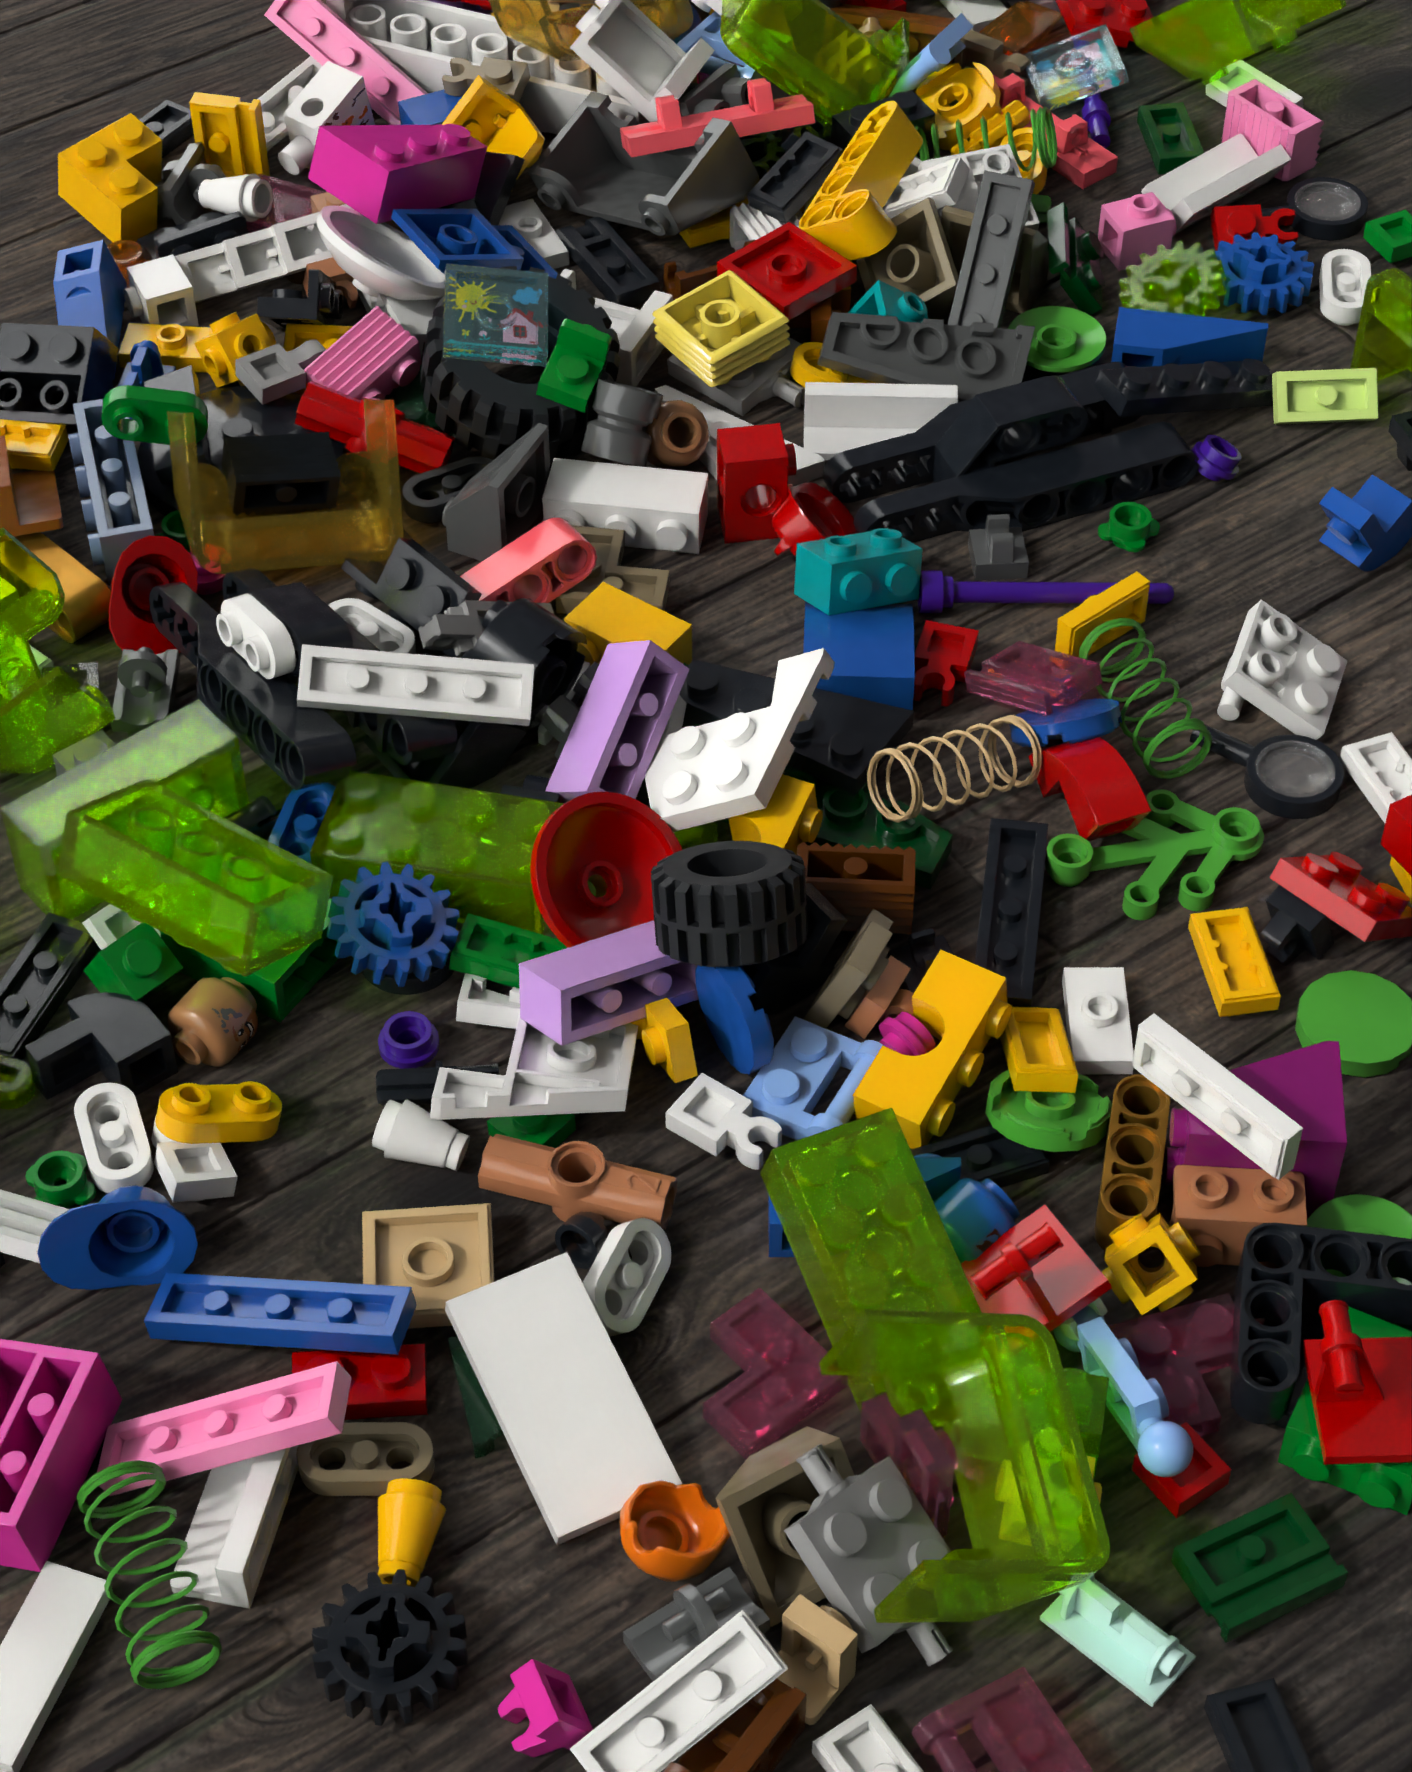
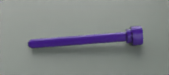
M921 570L919 599L917 603L919 613H942L943 608H952L953 603L1082 604L1088 597L1098 595L1118 582L953 581V576H943L942 571ZM1150 583L1147 604H1167L1172 601L1174 589L1170 584Z

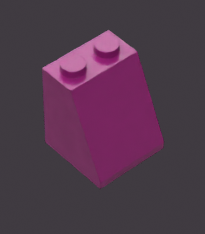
M1324 1041L1229 1070L1303 1127L1295 1165L1291 1171L1301 1172L1304 1175L1307 1219L1318 1207L1334 1198L1347 1146L1339 1041ZM1184 1107L1172 1108L1170 1119V1146L1172 1147H1165L1164 1185H1173V1173L1177 1165L1262 1169Z

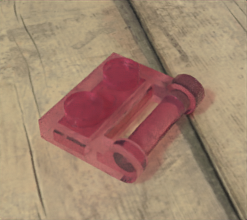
M1024 1666L929 1714L918 1722L912 1731V1736L922 1752L926 1755L933 1754L943 1772H978L957 1739L959 1735L970 1729H973L1000 1772H1094Z

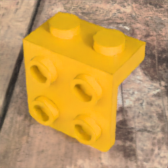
M480 75L477 76L441 124H456L465 127L470 131V136L487 146L486 152L516 155L525 159L518 178L525 168L531 167L538 160L545 140L522 105Z

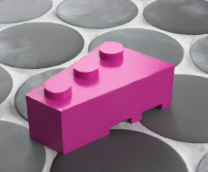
M456 124L319 126L308 179L375 224H380L393 220L391 218L393 209H436L475 198L487 146L470 136L468 129Z
M0 1339V1566L41 1572L102 1445L107 1427L111 1425L122 1398L99 1353Z

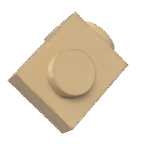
M799 1594L782 1614L781 1650L778 1654L788 1666V1669L777 1679L792 1689L796 1687L807 1694L805 1723L814 1725L855 1676L858 1634L853 1631L848 1620L837 1610L826 1605L818 1607Z

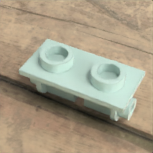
M1073 1567L1069 1568L1056 1585L1055 1590L1060 1593L1059 1597L1042 1613L1039 1619L1151 1707L1156 1704L1196 1658V1655L1179 1643V1639L1174 1635L1169 1636L1094 1578V1574L1088 1570H1083L1079 1573Z

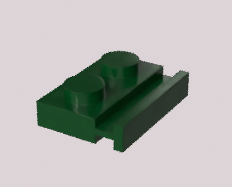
M1063 202L1047 211L1049 271L1052 275L1060 272V285L1080 311L1092 315L1102 309L1101 288L1105 286V280L1100 270V258L1104 255L1103 248L1094 232H1086L1075 217L1068 220V208Z
M1292 1493L1175 1546L1171 1559L1172 1564L1207 1616H1213L1221 1628L1220 1635L1225 1643L1344 1587L1348 1571L1343 1564L1338 1566L1329 1554L1330 1546Z

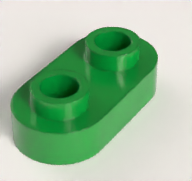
M123 385L111 389L105 395L102 402V424L107 432L119 439L173 446H190L202 440L207 433V406L201 398L189 392Z

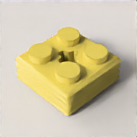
M731 270L724 272L652 313L655 317L653 323L656 325L654 331L657 332L655 338L710 387L728 383L733 376L756 363L769 360L774 353L790 345V341L787 339L790 336L787 332L789 326L786 324L789 319Z

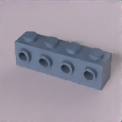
M103 399L73 404L78 433L68 434L74 465L85 464L74 468L80 498L91 496V499L81 500L87 532L98 530V533L87 534L93 566L104 564L109 586L111 585L115 568L122 552L133 541L149 535L154 536L135 443L134 441L116 438L107 432L101 419Z

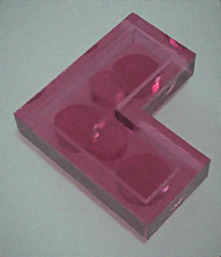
M760 1287L710 1323V1338L744 1373L703 1403V1418L745 1460L750 1455L769 1446L847 1387L848 1371Z
M1229 1293L1108 1326L1117 1339L1125 1337L1130 1342L1138 1359L1140 1372L1145 1379L1155 1378L1160 1384L1169 1406V1416L1163 1418L1162 1421H1170L1178 1425L1187 1422L1200 1436L1219 1430L1221 1414L1201 1374L1231 1366L1234 1302Z
M887 1393L862 1402L860 1440L874 1464L890 1456L942 1538L947 1536L950 1506L955 1502L952 1489L954 1470L959 1465L957 1453L951 1439L944 1430H934L922 1408L909 1414L903 1413L900 1415Z

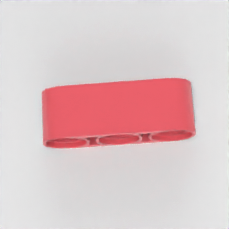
M550 518L509 543L460 577L482 594L479 601L503 600L505 602H513L520 598H529L535 603H549L589 576L596 565L597 555L595 548L567 520Z

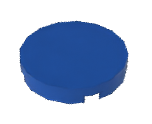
M1094 698L1060 702L1033 708L1015 715L1024 719L1032 727L1041 747L1049 744L1048 739H1063V742L1069 741L1070 744L1097 738L1115 731V728L1120 725L1119 722L1122 723L1119 701L1113 699ZM1009 724L1012 742L1023 747H1031L1030 740L1025 733L1015 725Z
M698 965L695 970L698 998L708 1028L719 1049L728 1062L740 1073L751 1074L760 1070L761 1067L769 1064L774 1055V1039L767 1013H764L763 1008L755 1011L748 997L756 994L754 990L756 987L752 979L742 966L707 967Z

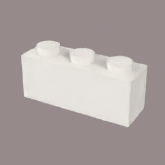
M554 458L542 498L543 521L550 518H562L567 520L572 526L625 530L626 547L699 554L708 516V473Z

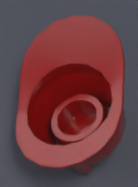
M805 482L790 487L788 490L789 496L772 518L773 528L780 538V542L774 550L777 556L792 553L796 557L797 543L857 533L854 529V518L842 502L827 489L812 482Z
M149 535L133 541L122 552L111 581V596L108 610L109 629L116 645L122 651L123 649L138 651L141 647H148L153 650L154 654H161L168 649H177L159 632L153 622L149 604L150 592L155 586L181 581L197 593L198 571L192 555L181 543L167 536Z

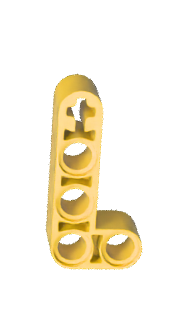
M887 101L867 115L799 222L801 230L849 261L878 253L893 240L897 233V227L885 213L883 207L923 144L922 136L897 102Z

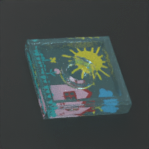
M1101 25L1024 54L1030 59V64L1025 70L1039 105L1047 107L1050 111L1129 82L1126 68L1107 25Z
M446 263L444 274L442 358L546 367L548 358V273Z

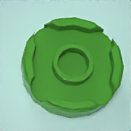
M1352 970L1330 973L1312 982L1300 997L1295 1031L1302 1048L1324 1041H1339L1342 1074L1358 1077L1387 1074L1399 1066V1062L1406 1058L1407 1055L1409 1057L1412 1053V999L1395 983L1376 974Z
M1006 1070L991 1081L985 1113L992 1127L1009 1140L1033 1149L1067 1152L1079 1151L1094 1146L1107 1135L1112 1103L1108 1096L1102 1098L1098 1095L1099 1086L1079 1073L1076 1093L1014 1091L1009 1070Z

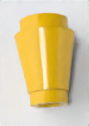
M394 1479L388 1483L386 1494L379 1496L378 1576L382 1584H392L393 1577L398 1569L405 1570L408 1586L415 1587L419 1582L420 1574L423 1572L446 1512V1508L440 1503L442 1491L437 1486L417 1479Z

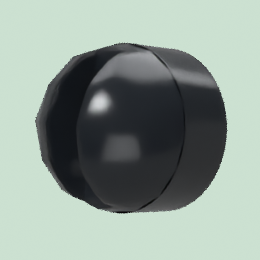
M579 1212L571 1216L557 1229L555 1234L556 1245L560 1253L567 1252L573 1265L578 1268H591L611 1231L610 1228L607 1229L604 1226L603 1222L605 1219L600 1214L594 1212Z

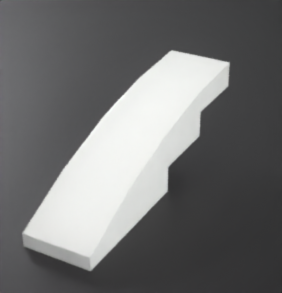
M347 204L341 205V207L353 209ZM320 212L274 224L266 229L227 239L219 244L175 256L193 287L195 303L306 270V265L309 263L332 258L318 230L316 221Z

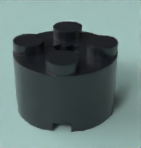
M520 598L510 604L503 600H498L489 608L484 616L482 626L485 630L473 649L467 651L462 658L534 664L530 725H518L522 729H531L541 722V719L535 715L545 705L549 706L560 695L567 696L575 684L585 660V656L577 651L578 644H587L586 636L529 598Z

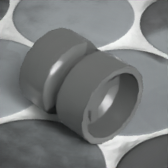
M599 379L592 408L599 416L598 419L588 422L581 451L625 464L646 467L652 438L646 432V427L652 424L653 418L658 419L663 395L642 388Z

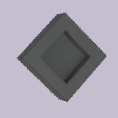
M1009 514L987 515L985 529L969 530L968 549L975 581L1027 578L1029 560L1022 528H1009Z

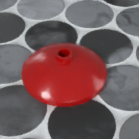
M592 792L578 796L557 808L547 818L537 834L530 864L532 890L544 921L553 934L567 948L654 920L651 870L663 858L683 849L667 823L660 819L661 817L647 805L632 797L615 792ZM588 881L595 886L596 896L591 893Z

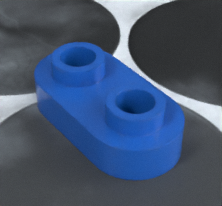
M325 783L299 790L293 789L288 794L267 843L270 865L273 871L291 880H304L315 876L325 867L345 820L343 797L335 786Z

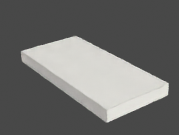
M567 1252L446 1301L445 1311L556 1545L620 1518V1510L638 1486L663 1480L674 1483L677 1486L682 1485Z

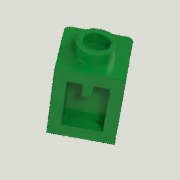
M567 318L564 319L559 329L556 346L538 382L536 395L585 413L597 387L598 380L601 378L606 367L612 337L591 325L581 324Z

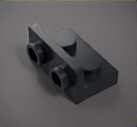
M217 211L203 214L197 219L173 227L159 229L155 233L138 238L137 240L140 255L147 262L172 254L175 257L219 244L224 240L248 234L246 218L240 211L228 215Z
M309 269L308 297L303 296V292L299 290L273 289V297H258L257 314L261 320L276 329H286L287 324L334 325L335 319L342 318L343 293L341 289H336V282L321 270Z

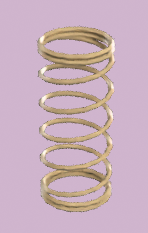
M1009 715L992 720L989 725L979 723L970 726L966 731L953 730L947 732L942 738L931 736L923 739L919 744L909 742L899 745L896 749L887 748L877 751L871 758L867 771L868 789L877 810L888 820L898 823L917 817L922 810V806L926 810L936 812L942 809L946 800L957 806L964 804L969 794L981 799L987 797L993 788L1000 792H1006L1011 790L1013 786L1020 788L1032 784L1040 772L1042 750L1038 737L1032 727L1021 717ZM1004 723L1015 725L1030 740L1033 750V767L1031 774L1024 781L1016 780L1018 771L1016 756L1010 743L999 732ZM984 729L980 741L970 733L975 730ZM990 731L987 751L983 745L987 733ZM956 735L961 736L957 748L947 739ZM997 736L1007 746L1012 758V777L1006 773L1000 763L997 752ZM966 737L979 746L980 767L985 779L989 783L986 791L982 793H977L970 789V771L961 754V747ZM931 742H938L934 755L923 746ZM943 743L956 753L958 776L963 787L966 789L963 797L958 800H954L947 795L946 777L937 760ZM913 748L914 752L911 760L901 751ZM919 750L927 754L933 761L934 780L942 795V800L937 806H929L923 801L922 783L914 768V761ZM983 753L989 765L990 777L985 768ZM884 755H890L886 768L887 793L893 807L900 815L892 813L885 806L876 784L877 765ZM894 758L902 763L908 773L911 784L912 800L907 812L902 811L897 805L891 790L890 772ZM960 761L965 770L966 781L962 774ZM994 769L998 776L1008 785L1001 787L994 783ZM938 772H939V774H940V776H941L942 786H941V783H940V781H939Z

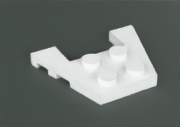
M822 648L779 660L771 706L748 713H735L726 719L696 727L688 726L682 728L687 703L680 695L678 696L644 777L650 808L661 817L660 819L667 823L673 832L758 811L767 807L795 749L790 739L798 723L809 720L817 704L812 694L820 678L829 680L834 669L835 662L827 651Z
M465 973L457 1002L456 1021L516 1029L506 1075L440 1067L432 1094L430 1119L445 1120L625 1111L636 1048L637 1025L628 1023L561 1046L520 1018L519 988L513 987L510 990L509 996L486 989L487 978Z

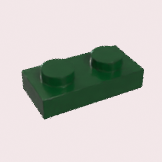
M1183 102L1139 106L1137 123L1158 175L1166 174L1204 153Z

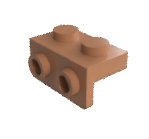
M1177 1165L1174 1168V1204L1169 1227L1179 1221L1187 1230L1201 1253L1193 1259L1197 1267H1209L1216 1264L1239 1266L1246 1236L1254 1227L1260 1224L1283 1223L1307 1226L1304 1175L1301 1172L1289 1171L1278 1180L1263 1169ZM1259 1262L1268 1268H1280L1271 1262Z

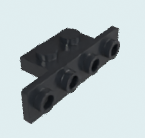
M398 538L385 566L375 561L345 558L341 567L342 570L356 580L355 587L357 590L371 598L382 601L389 607V616L404 625L415 628L418 632V628L420 626L424 627L433 619L432 616L435 614H444L447 608L457 607L465 600L479 601L482 595L413 539ZM454 648L445 651L434 650L449 657H456Z

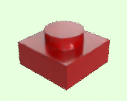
M1187 1422L1180 1426L1191 1437L1193 1457L1183 1472L1173 1477L1156 1476L1145 1469L1140 1462L1138 1453L1134 1455L1132 1471L1176 1519L1228 1485L1232 1470Z

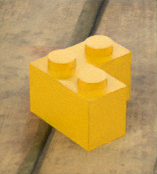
M132 113L124 116L58 153V195L118 248L123 249L138 238L157 229L158 188L155 184L161 181L162 139Z

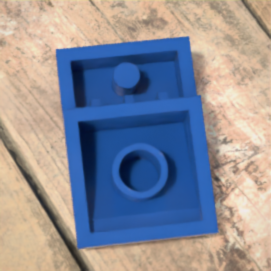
M393 209L391 218L436 268L455 284L463 280L470 284L472 275L486 270H490L491 274L499 273L501 267L516 266L517 271L529 272L530 267L543 269L545 276L555 279L559 275L512 225H491L477 209Z
M805 601L803 654L824 648L835 662L829 680L820 678L816 688L913 710L915 645L912 604H890L827 615Z

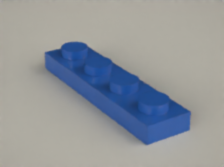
M166 1273L144 1319V1323L150 1339L398 1355L417 1304L412 1287Z

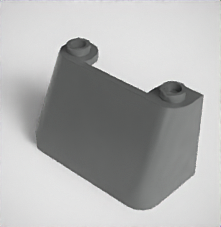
M590 92L528 171L529 176L538 189V197L546 206L553 210L564 209L592 217H601L608 221L649 230L659 236L664 234L674 236L747 199L746 194L760 181L759 174L732 122L714 117L702 131V135L695 142L694 146L631 158L622 147L620 128L638 125L636 117L627 115L622 120L615 116L608 109V106L612 103L609 96L596 92Z

